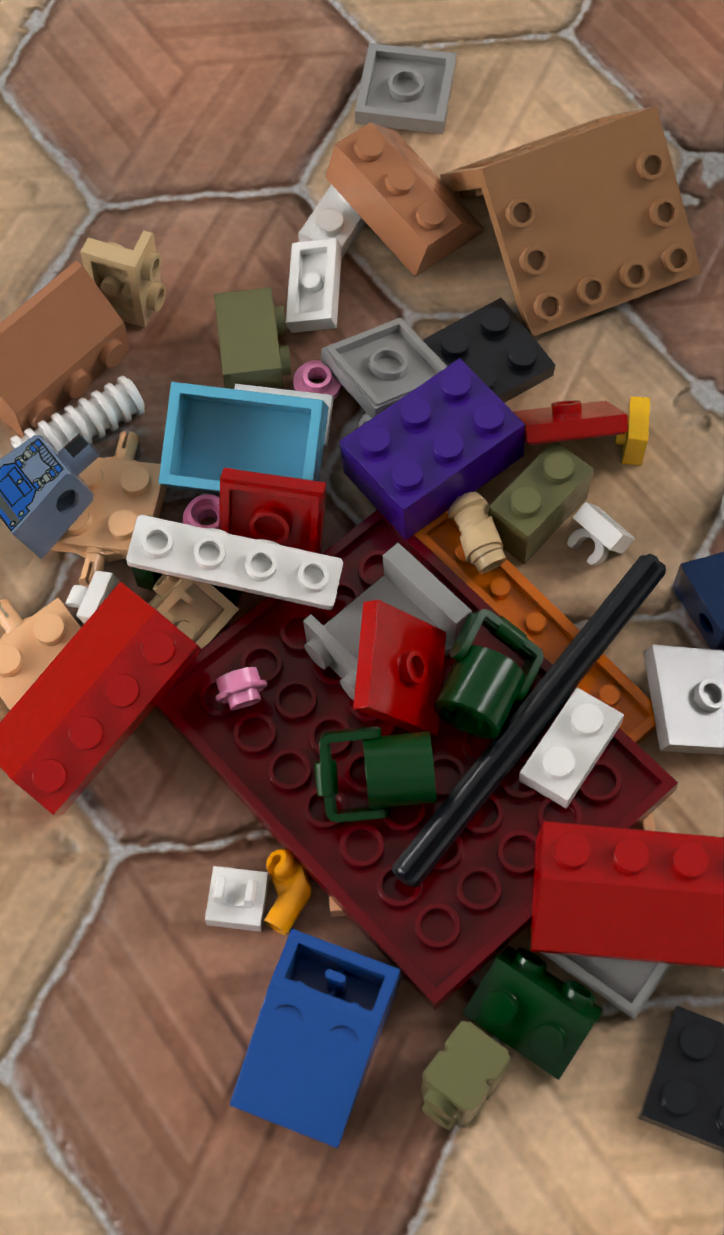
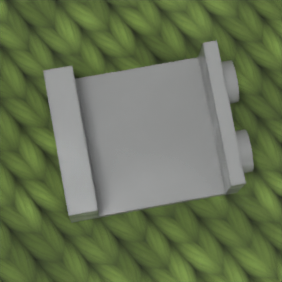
M399 543L383 555L384 576L324 626L312 614L303 620L307 643L304 644L306 652L320 668L326 669L330 666L342 678L340 684L353 701L363 602L379 599L446 631L444 658L451 652L468 616L472 613L471 609Z

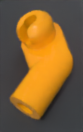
M278 849L272 852L266 861V869L271 874L278 898L263 922L277 933L287 936L309 901L312 887L307 872L295 860L291 852L287 849Z

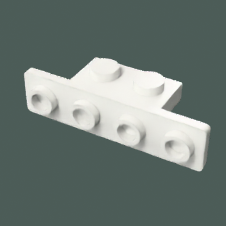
M139 515L136 519L126 557L127 564L130 567L331 610L334 607L343 566L341 558L279 545L270 540H255L229 534L220 529H205L146 515Z

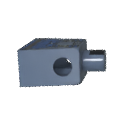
M80 433L59 452L41 435H34L0 459V518L10 532L41 559L93 501L94 494L79 477V474L100 455Z

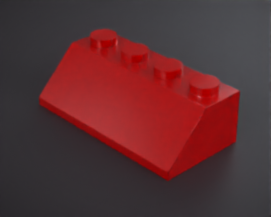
M120 582L0 722V768L13 782L52 815L65 814L203 650L156 609Z
M544 821L535 843L530 952L724 969V837Z

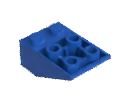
M291 929L271 978L229 1105L338 1149L400 986V969Z

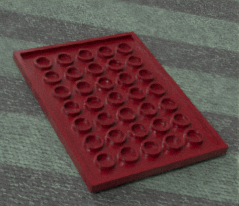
M376 510L322 553L343 560L336 599L331 610L266 597L203 647V651L154 708L277 841L291 852L295 860L395 968L400 969V974L424 1000L436 1010L532 922L535 843L544 821L634 829L676 791L678 782L620 728L616 731L567 809L520 782V771L571 697L570 695L419 887H409L402 883L392 872L393 864L493 739L470 736L455 729L440 718L438 735L430 736L437 803L389 807V816L385 818L349 822L330 821L325 811L324 796L317 795L314 761L320 760L319 741L321 735L328 731L365 727H381L382 736L412 732L353 709L354 701L340 684L342 678L330 666L326 669L320 668L306 652L304 644L307 643L303 620L312 614L324 626L384 576L383 555L397 543L403 546L471 609L472 613L488 609L497 616H500L415 535L405 540L386 518ZM482 625L471 644L495 650L513 660L521 669L526 660L517 651H512L492 636L489 630ZM450 653L444 658L442 687L456 661L450 656ZM544 656L543 662L525 699L552 667V664ZM256 667L260 680L267 681V687L259 693L261 697L260 702L239 710H230L228 703L217 702L215 698L219 694L216 684L217 678L241 668ZM525 699L520 704H513L503 727ZM363 740L330 743L332 759H336L339 784V794H336L337 810L369 807Z

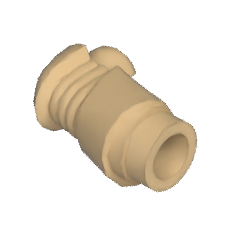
M468 492L457 497L448 510V518L455 519L461 532L460 541L466 561L475 565L480 574H484L502 565L507 558L502 551L504 545L492 516H488L489 503L477 492Z

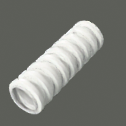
M122 375L117 378L118 384L108 383L104 385V392L93 391L91 399L88 401L85 398H81L77 402V407L73 408L71 405L65 407L63 415L60 416V414L54 413L51 415L52 421L48 423L44 420L38 422V429L33 431V429L27 428L24 430L25 436L19 438L17 435L11 437V448L14 450L34 435H41L58 452L79 433L92 444L93 437L96 436L99 439L105 437V430H117L119 422L122 421L125 424L131 422V415H143L145 413L144 401L134 383Z

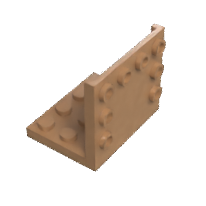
M657 106L603 116L440 174L441 181L451 192L460 191L462 198L474 194L476 196L484 195L522 324L533 337L702 273Z

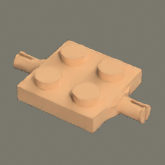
M126 431L120 432L114 456L98 457L79 474V477L94 494L93 501L51 548L52 551L76 553L85 558L82 573L78 580L82 586L88 587L95 571L103 572L106 562L126 559L136 519L139 515L160 517L167 490L166 486L158 483L161 464L134 460L140 437L129 431V435Z
M56 598L33 616L25 619L21 618L9 599L0 600L1 606L9 615L6 618L0 610V624L6 631L0 638V697L9 710L14 707L81 628L59 598Z

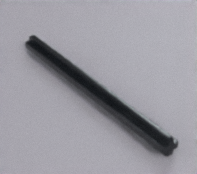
M649 553L640 556L501 729L499 736L493 739L393 864L392 872L402 883L414 888L422 884L666 573V566L659 561L657 556Z

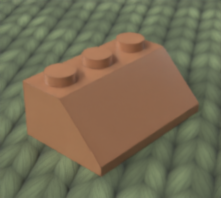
M370 122L335 144L325 178L414 277L483 232L484 227L395 130Z
M77 261L73 262L0 323V418L21 437L25 436L24 430L27 428H31L33 431L38 429V422L42 420L46 421V423L52 421V414L57 413L73 398L82 396L97 377L108 368L117 366L125 357L126 352L130 350L123 320L85 268Z

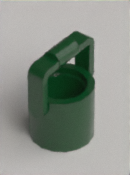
M482 609L468 616L450 652V656L456 661L434 703V710L447 724L461 732L482 739H494L499 736L513 704H520L525 699L543 662V652L527 638V634L506 618L497 616L488 609ZM481 625L512 651H517L526 658L522 669L513 660L495 650L471 645Z
M365 727L328 731L321 735L319 741L320 760L314 761L317 795L324 796L325 811L330 821L349 822L385 818L389 816V807L437 803L429 731L382 736L381 727ZM363 740L369 807L337 810L336 794H339L336 759H332L330 743Z

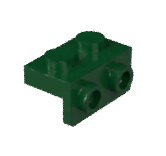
M508 946L495 958L462 1014L559 1080L602 1014L603 1009L594 1003L596 998L587 988L572 980H566L564 983L546 970L547 964L535 953L524 948L515 950Z

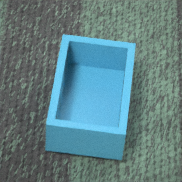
M171 382L158 483L169 488L220 494V476L223 468L319 481L329 407L320 399Z

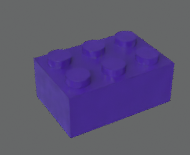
M459 358L341 439L340 448L343 471L397 532L407 540L448 511L457 497L476 491L524 456L525 423Z

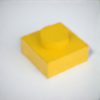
M630 396L626 412L628 432L614 435V444L623 445L622 464L641 466L649 437L650 398Z

